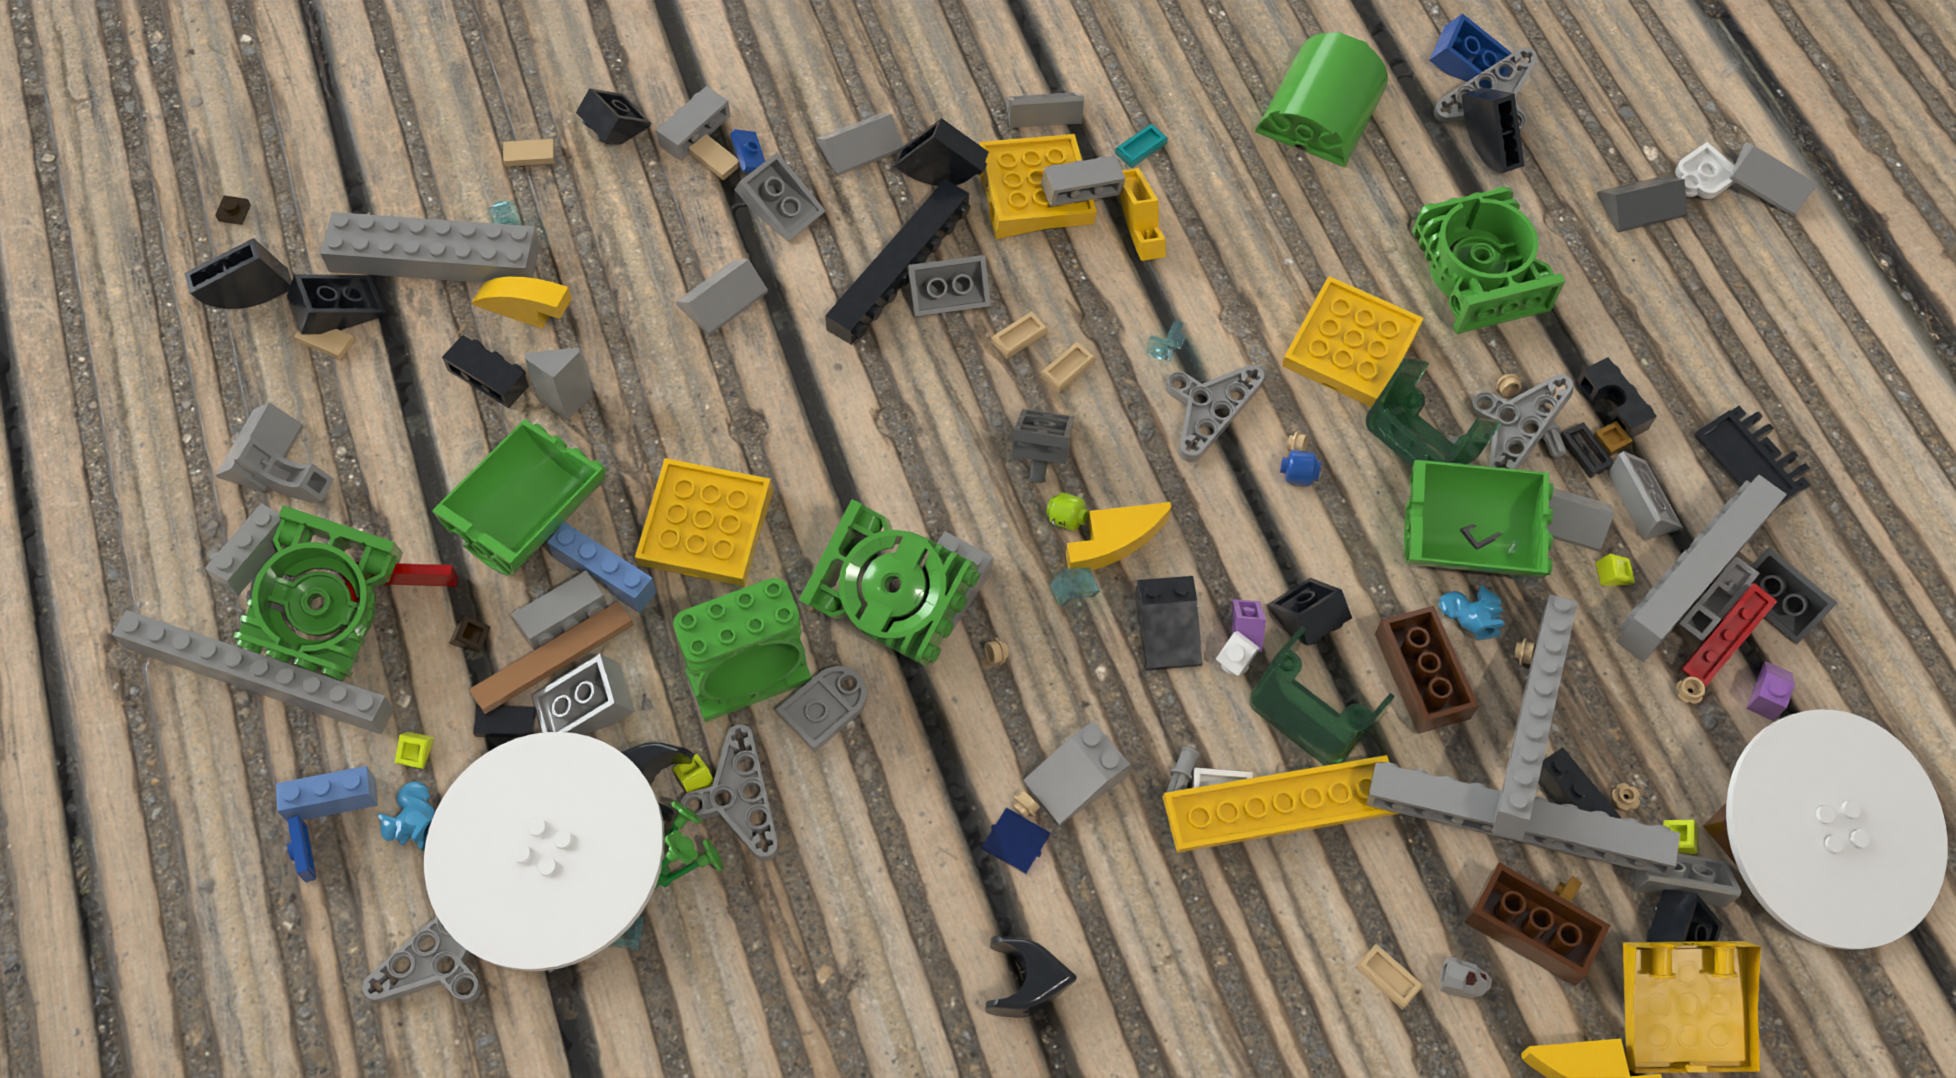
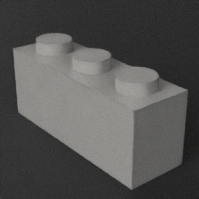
M706 86L696 93L688 103L680 107L671 118L659 126L656 130L659 146L682 161L689 154L688 148L705 134L711 135L731 117L728 100Z
M1116 155L1045 167L1041 185L1048 203L1052 207L1121 195L1125 177Z
M261 503L205 567L218 585L239 596L258 574L263 565L275 554L277 548L273 538L281 521L278 512Z
M586 570L512 615L533 650H536L608 606L604 595Z

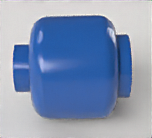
M1291 450L1288 458L1282 457L1280 473L1285 474V481L1289 484L1311 486L1313 481H1318L1321 460H1317L1315 453Z

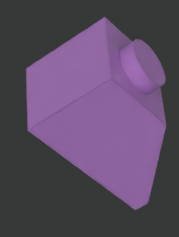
M1232 599V635L1234 632L1239 631L1260 648L1258 652H1262L1266 619L1261 602Z
M1764 661L1746 709L1774 721L1788 706L1795 686L1793 674Z

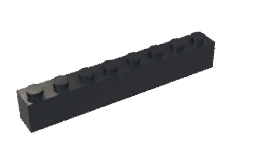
M944 179L825 315L826 330L850 345L857 338L863 337L868 325L880 317L886 304L893 302L899 289L909 283L908 265L925 263L932 251L935 252L940 247L942 239L947 234L950 235L953 232L956 223L961 218L967 216L971 207L969 205V193Z

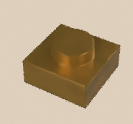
M1617 421L1594 433V436L1609 456L1630 447L1633 442Z
M1572 876L1565 884L1560 881L1553 890V893L1571 902L1583 883Z

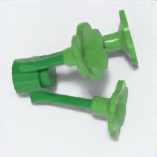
M676 800L670 804L677 810L678 815L672 822L674 825L665 836V847L668 845L669 851L666 854L667 857L662 861V868L655 889L660 885L667 887L675 879L699 866L703 868L711 863L719 872L724 869L720 855L709 838L703 840L705 853L698 856L697 851L694 849L693 841L678 831L679 828L682 829L687 821L701 824L703 820L691 809ZM680 859L684 864H689L668 875L671 872L668 866L669 863Z

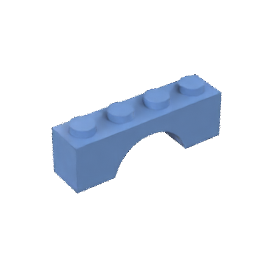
M566 522L547 541L554 559L573 571L576 569L587 570L589 574L606 585L618 600L638 613L645 608L657 593L651 576Z

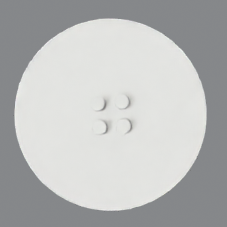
M1825 709L1803 711L1779 719L1759 732L1746 746L1736 763L1729 783L1726 801V822L1730 846L1737 867L1748 888L1762 907L1791 932L1808 941L1829 948L1857 950L1878 947L1891 943L1914 929L1930 911L1940 892L1947 866L1948 841L1945 819L1937 793L1928 775L1913 754L1897 738L1877 724L1848 712Z
M544 732L511 740L487 752L472 763L451 785L434 814L429 827L424 853V876L431 905L444 928L460 945L479 958L494 965L520 971H547L581 962L615 942L631 927L650 900L656 887L664 858L665 832L661 808L652 787L635 764L620 751L603 741L568 732Z

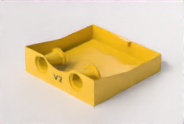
M1075 134L979 142L980 146L989 151L985 161L987 166L979 177L987 194L995 240L1043 229L1094 224L1097 210L1093 199L1050 207L1041 185L1045 167L1055 164L1072 163L1078 160L1082 161Z
M1328 276L1285 354L1282 367L1378 410L1398 369L1413 344L1424 318Z
M664 458L635 555L638 565L745 587L759 535L774 492L771 479Z
M1746 941L1623 942L1626 1061L1628 1069L1634 1073L1760 1072L1758 994L1761 946Z

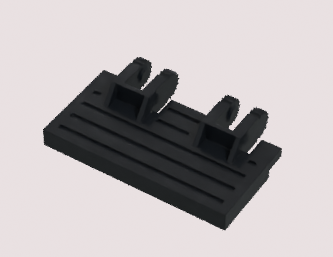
M1737 406L1696 432V439L1739 487L1746 480L1752 483L1760 475L1787 495L1777 508L1810 487V483L1804 477H1801L1810 469L1807 464L1798 466L1789 474L1783 469L1798 458L1799 455L1795 451L1776 462L1775 459L1781 456L1782 452L1767 437L1774 429L1771 424L1763 426L1753 434L1750 433L1748 428L1757 424L1763 417L1760 412L1754 413L1741 422L1740 419L1746 416L1747 413L1740 406Z

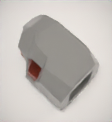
M1447 957L1444 960L1441 970L1440 991L1466 999H1473L1483 996L1491 988V977L1486 971L1477 967L1476 964L1454 957Z

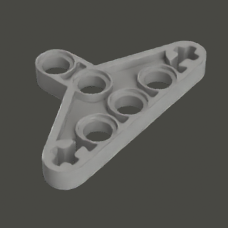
M1529 47L1520 48L1447 94L1437 102L1434 109L1435 118L1441 122L1465 120L1463 104L1459 94L1481 88L1479 86V81L1488 80L1493 90L1515 93L1516 98L1536 63V52ZM1521 57L1529 58L1528 63L1526 61H1523L1518 65V67L1516 66V64L1520 61ZM1502 67L1510 69L1511 76H1501L1499 69ZM1454 101L1455 105L1449 113L1447 111L1441 112L1442 107L1448 108ZM1516 104L1521 132L1526 124V116Z
M1248 365L1203 384L1184 372L1177 371L1169 376L1167 382L1168 393L1187 406L1179 445V455L1183 460L1187 462L1198 461L1259 391L1264 381V372L1260 367ZM1252 376H1255L1256 379H1252V380L1250 381V383L1248 384V387H1247V386L1245 385L1246 382H1247V378H1248V377L1251 378ZM1179 380L1184 382L1186 387L1184 389H1176L1172 386V383ZM1239 391L1243 394L1244 398L1242 400H1235L1230 396V393ZM1201 394L1208 401L1202 404L1197 403L1193 397ZM1225 409L1228 411L1229 416L1225 418L1218 417L1215 414V410ZM1203 426H1208L1213 429L1214 433L1209 436L1204 435L1199 429ZM1195 440H1197L1196 450L1187 451V447H1192Z
M1563 374L1553 376L1509 401L1487 391L1480 392L1474 396L1473 411L1475 415L1494 425L1489 467L1502 468L1505 463L1506 469L1518 470L1571 398L1573 382L1570 377ZM1562 384L1565 385V389H1561L1557 393L1556 399L1554 397V395L1556 394V386L1561 387ZM1483 400H1488L1493 404L1487 410H1482L1477 405ZM1544 403H1549L1554 407L1549 413H1542L1538 408ZM1505 412H1513L1516 416L1510 422L1503 421L1500 418ZM1533 423L1539 429L1537 432L1529 434L1524 431V427L1527 424ZM1513 444H1521L1524 447V450L1519 454H1513L1508 449Z
M742 724L735 725L728 730L712 787L687 793L682 798L681 804L687 806L692 800H700L703 803V807L699 812L695 813L702 820L720 816L755 858L760 861H770L777 855L779 846L753 734L749 727ZM742 734L746 751L740 752L736 735ZM744 759H750L754 762L753 769L748 772L739 770L738 765ZM751 785L758 786L761 790L759 796L754 799L747 798L744 795L745 789ZM720 793H729L732 799L728 805L720 806L715 802L716 797ZM757 812L764 813L767 816L766 822L761 826H755L750 822L751 816ZM765 833L767 843L770 845L768 852H763L759 848L761 847L759 834Z
M436 916L367 976L363 982L362 991L371 1002L379 1004L443 984L461 1003H471L479 997L481 983L465 965L470 952L444 929V926ZM428 937L434 938L436 944L433 950L426 953L421 952L419 946L422 940ZM448 958L455 961L454 969L447 974L440 973L438 967L441 961ZM401 959H409L411 967L408 972L397 974L395 972L396 963ZM387 971L398 981L395 985L385 975ZM464 980H472L474 982L473 991L465 996L458 993L459 984ZM376 982L383 984L382 988L384 990L380 994L376 991L374 992L373 985Z

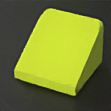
M1608 554L1596 561L1598 577L1602 586L1632 585L1635 583L1628 558Z
M412 732L400 734L395 763L423 769L430 754L434 737Z
M698 754L694 755L691 764H678L672 768L686 793L713 785L714 779Z
M1694 820L1663 821V826L1670 828L1671 831L1680 833L1678 852L1698 854L1699 828Z

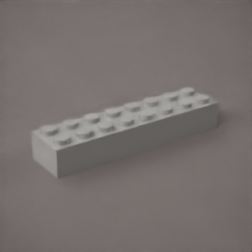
M332 212L320 254L329 272L484 283L501 277L533 278L540 242L535 226Z
M1760 475L1752 483L1746 480L1736 492L1737 494L1730 498L1721 509V512L1695 538L1687 551L1685 550L1680 555L1673 567L1666 571L1659 580V583L1655 587L1653 586L1643 598V601L1631 611L1618 629L1622 634L1616 642L1644 663L1785 498L1786 493Z

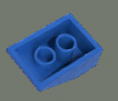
M1462 13L1445 25L1429 61L1447 75L1468 82L1512 54V52ZM1502 67L1499 69V73L1501 76L1507 77L1510 69ZM1488 80L1479 81L1480 87L1492 88Z

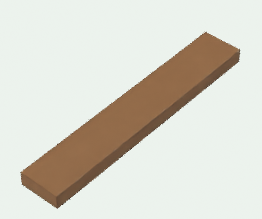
M617 601L470 688V694L483 713L487 714L632 627L633 621Z

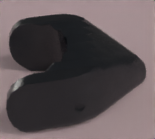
M659 742L643 743L621 752L641 771L650 786L655 776L662 769L673 764H691L694 759V754L687 748ZM659 803L663 821H672L674 811Z
M994 936L990 940V948L1016 959L1023 968L1026 980L1015 994L1007 998L987 1001L985 1012L1001 1017L1025 1018L1032 1016L1076 982L1077 976L1037 942L1024 938Z

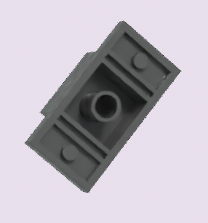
M1022 409L1014 428L1012 456L1032 459L1028 480L1044 483L1046 481L1045 476L1048 462L1066 464L1075 416Z

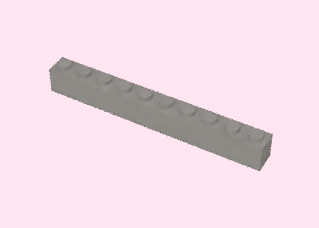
M1549 594L1541 618L1492 833L1522 841L1530 822L1577 601Z
M128 610L125 611L112 633L113 637L124 649L378 734H382L394 711V708L384 695Z
M1376 762L1366 806L1519 841L1492 833L1501 791L1489 789L1481 783L1468 784L1459 782L1451 776L1437 777L1429 775L1421 769L1407 770L1399 768L1394 763L1384 762L1381 764ZM1535 797L1530 822L1523 840L1519 842L1669 877L1676 867L1680 833L1671 831L1670 828L1662 825L1649 826L1640 824L1636 819L1614 818L1602 811H1584L1572 804L1558 805L1550 803L1544 798Z

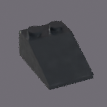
M294 274L287 295L301 334H323L334 329L342 330L383 317L386 313L371 275Z
M1182 576L1138 580L1135 600L1146 671L1202 666L1198 602L1194 577Z

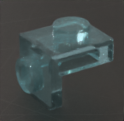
M501 200L492 207H489L494 224L522 225L513 200Z
M1174 320L1166 340L1151 335L1148 341L1147 353L1157 359H1165L1171 362L1176 348L1181 350L1186 337L1185 334H1182L1184 323Z
M1090 568L1063 569L1050 583L1059 606H1065L1072 598L1095 597L1100 592Z

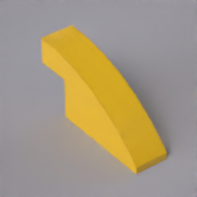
M1140 168L1122 170L1125 181L1119 196L1136 251L1141 261L1166 257V239L1159 228V200Z
M501 277L484 282L473 299L472 304L542 329L549 316L561 319L572 298L569 288L557 283L527 277Z
M1171 502L1089 511L1088 529L1090 540L1067 543L1066 560L1069 575L1089 572L1108 566L1137 551L1151 540L1169 520Z
M1621 1039L1529 1046L1521 1053L1522 1060L1546 1078H1662L1661 1074L1630 1076Z

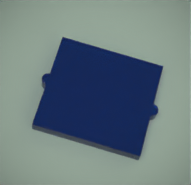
M1006 807L996 825L993 824L991 826V833L981 849L1026 875L1035 859L1041 857V850L1051 833Z

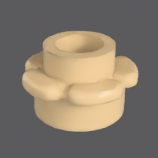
M1516 374L1501 376L1497 382V393L1502 394L1505 398L1516 396L1522 389L1521 379Z
M1300 431L1290 435L1287 450L1306 451L1308 436L1301 434Z
M993 638L991 642L985 644L984 651L987 661L991 665L1004 664L1009 655L1006 643L999 641L998 638Z
M1524 638L1522 643L1517 642L1514 659L1519 660L1520 666H1523V663L1531 665L1535 642H1529L1527 638Z
M1687 677L1677 683L1676 691L1679 692L1678 697L1683 702L1697 704L1703 699L1705 686L1700 679Z
M1626 783L1618 784L1616 789L1611 792L1612 804L1620 811L1634 810L1640 804L1638 799L1640 797L1639 791Z
M1023 791L1018 797L1014 796L1016 803L1013 807L1023 817L1026 818L1029 814L1032 817L1036 816L1035 812L1040 806L1026 792Z

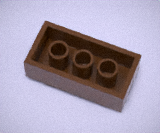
M1434 605L1382 619L1375 632V636L1417 734L1470 720L1479 705Z
M1500 862L1489 874L1465 921L1466 924L1574 986L1586 977L1611 926Z

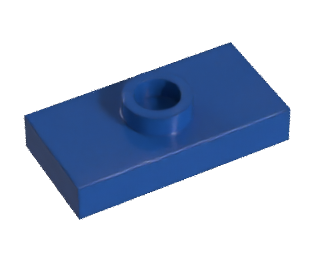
M733 129L731 138L742 172L751 173L765 162L757 134L753 131Z
M298 815L287 818L291 843L287 844L290 859L295 861L296 872L305 883L316 880L317 875L308 826Z

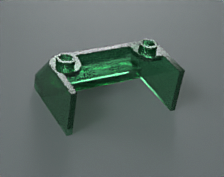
M1404 358L1366 416L1368 430L1412 468L1414 460L1468 465L1480 456L1502 422L1498 419L1477 418L1468 432L1460 436L1456 443L1453 444L1419 416L1425 404V396L1415 385L1429 363L1424 360Z
M1301 626L1276 654L1250 694L1249 704L1253 711L1322 765L1344 763L1384 717L1395 696L1390 693L1374 712L1363 705L1352 704L1339 714L1295 680L1302 668V661L1295 652L1299 649L1307 630Z

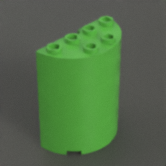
M1341 32L1321 33L1310 37L1302 44L1260 120L1255 133L1291 147L1297 144L1305 147L1306 153L1346 167L1387 87L1388 74L1383 61L1365 41L1358 40Z
M524 419L432 511L450 534L457 533L465 540L463 546L480 561L503 575L509 576L510 573L514 575L605 481L606 468L597 460L592 462L587 459L585 454L578 448H567L566 443L556 435L552 437L541 425L537 423L533 425Z
M1414 460L1409 483L1411 495L1410 500L1407 499L1405 513L1404 557H1406V564L1539 578L1551 575L1553 560L1548 558V550L1552 548L1553 534L1548 533L1547 524L1551 525L1553 520V508H1549V500L1552 499L1554 486L1553 483H1549L1548 472ZM1471 524L1477 525L1469 530V533L1477 543L1498 532L1502 533V535L1488 545L1475 550L1460 529Z

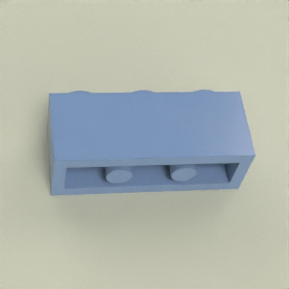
M367 766L276 783L277 811L286 821L287 818L296 815L302 820L378 806L376 778Z

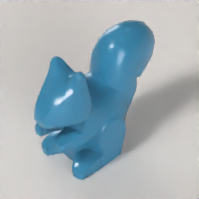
M1483 585L1479 586L1477 602L1470 603L1467 596L1458 591H1450L1440 597L1439 608L1443 615H1447L1450 619L1457 618L1460 625L1470 631L1478 641L1496 638L1501 635L1498 628L1505 625L1504 621L1497 620L1501 618V615L1498 613L1503 612V608L1499 607L1501 599Z
M418 781L409 782L400 788L397 792L396 801L403 811L396 818L385 814H378V818L381 821L383 839L386 841L400 840L399 844L403 846L411 838L412 841H417L419 849H425L429 827L435 813L433 807L427 802L430 794L428 793L429 788L424 783Z

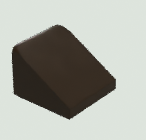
M464 615L458 621L449 644L480 652L491 627Z

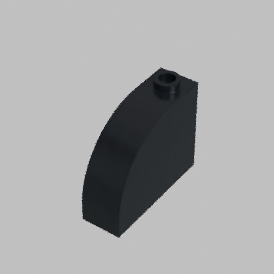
M1482 87L1461 94L1467 131L1472 145L1482 161L1489 168L1500 173H1506L1525 166L1515 93Z
M940 118L901 148L894 167L905 175L926 184L939 186L945 179L954 185H960L975 175L983 173L987 166L985 161L989 151Z
M254 238L184 273L189 293L206 305L223 309H242L266 303L288 292L292 282L288 268Z

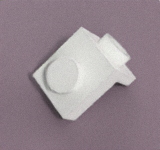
M1236 631L1221 650L1216 660L1221 663L1224 671L1231 675L1240 676L1247 672L1249 663L1260 648L1239 631Z

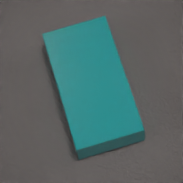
M1151 123L1116 147L1115 154L1130 168H1133L1166 145L1168 138Z

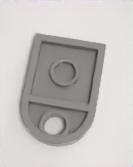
M845 666L829 667L818 673L776 709V713L816 752L862 712L867 701L866 684L861 675L851 668ZM846 680H853L857 686L851 691H846L841 688V684Z

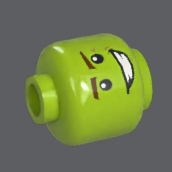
M1059 493L1056 497L1053 496L1050 499L1046 515L1053 526L1068 531H1076L1080 525L1086 524L1089 510L1086 509V503L1083 498L1068 493Z

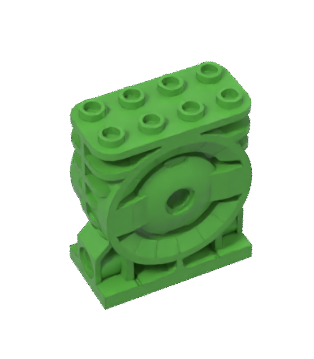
M1498 187L1483 193L1476 192L1466 197L1451 198L1445 202L1430 203L1422 207L1416 219L1413 235L1416 239H1419L1418 245L1420 249L1425 251L1424 256L1429 261L1432 279L1438 288L1449 297L1448 304L1456 318L1453 327L1457 334L1549 312L1552 310L1565 283L1561 273L1554 275L1549 264L1536 259L1538 251L1537 232L1531 221L1519 210L1520 205L1517 200L1513 199L1514 193L1511 188ZM1454 244H1456L1453 251L1451 252L1450 248Z
M852 499L799 600L836 620L849 617L854 625L867 636L927 666L930 662L934 664L941 652L939 645L943 638L947 639L954 628L952 620L957 612L961 613L967 603L965 595L970 587H975L981 573L977 572L978 565L975 562L921 535L910 531L893 530L889 519ZM860 534L866 537L858 543ZM895 544H899L895 553H887L877 557L866 569L862 578V593L868 605L862 614L860 610L863 604L858 593V580L862 568L875 554L883 550L893 549ZM927 551H929L925 561L930 578V589L926 602L913 616L894 622L889 631L885 632L892 618H900L913 613L923 602L927 591V579L920 564ZM838 579H839V592L836 591V590H834V589H832L833 586L835 587V585H836ZM894 579H900V589L897 592L891 593L889 591L890 582Z
M282 505L278 515L281 521L273 538L278 552L259 571L253 585L252 600L248 599L246 604L249 608L245 616L241 615L239 620L242 622L239 632H234L233 638L238 640L236 645L243 647V649L261 654L262 650H264L266 655L285 663H289V660L292 659L294 660L293 663L299 665L300 668L315 673L317 668L322 669L321 673L326 674L328 677L344 682L345 677H352V667L354 662H358L359 659L357 654L361 645L364 646L366 641L364 637L370 630L375 618L376 594L374 588L389 582L396 562L400 563L403 552L393 541ZM313 535H317L329 540V543L311 542ZM352 547L364 551L359 565L345 553V550ZM314 569L336 571L350 581L355 590L356 597L360 599V604L353 602L347 585L331 573L321 571L310 572L302 575L294 582L282 579V577L288 575L296 578L304 572ZM324 597L323 607L313 610L312 602L314 599ZM271 602L284 606L290 623L307 635L326 636L338 631L343 626L347 628L330 639H304L290 630L281 611L271 609Z
M771 578L685 609L674 618V630L687 667L685 672L705 722L805 685L812 679L806 664L805 649L800 640L802 630L799 611L787 584L781 579Z

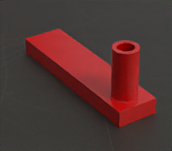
M396 563L389 582L384 585L457 587L458 575L452 565ZM340 574L351 592L353 602L360 604V599L356 597L352 584L345 576Z
M1755 583L1751 584L1680 670L1688 677L1700 679L1706 687L1777 601Z

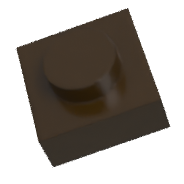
M224 195L215 216L220 222L243 225L251 204L246 198Z

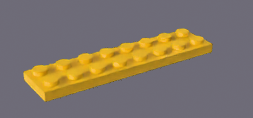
M1385 755L1166 792L1162 797L1176 852H1186L1400 814L1366 806L1376 762L1381 764L1389 762L1388 757Z

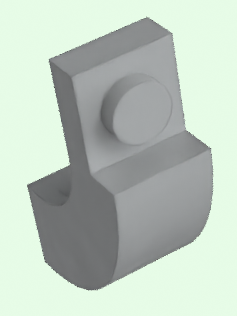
M253 437L246 438L233 460L253 473L251 477L261 484L284 495L304 501L321 502L334 481L333 477L314 464H299L283 458Z
M1736 556L1679 624L1704 641L1760 573Z

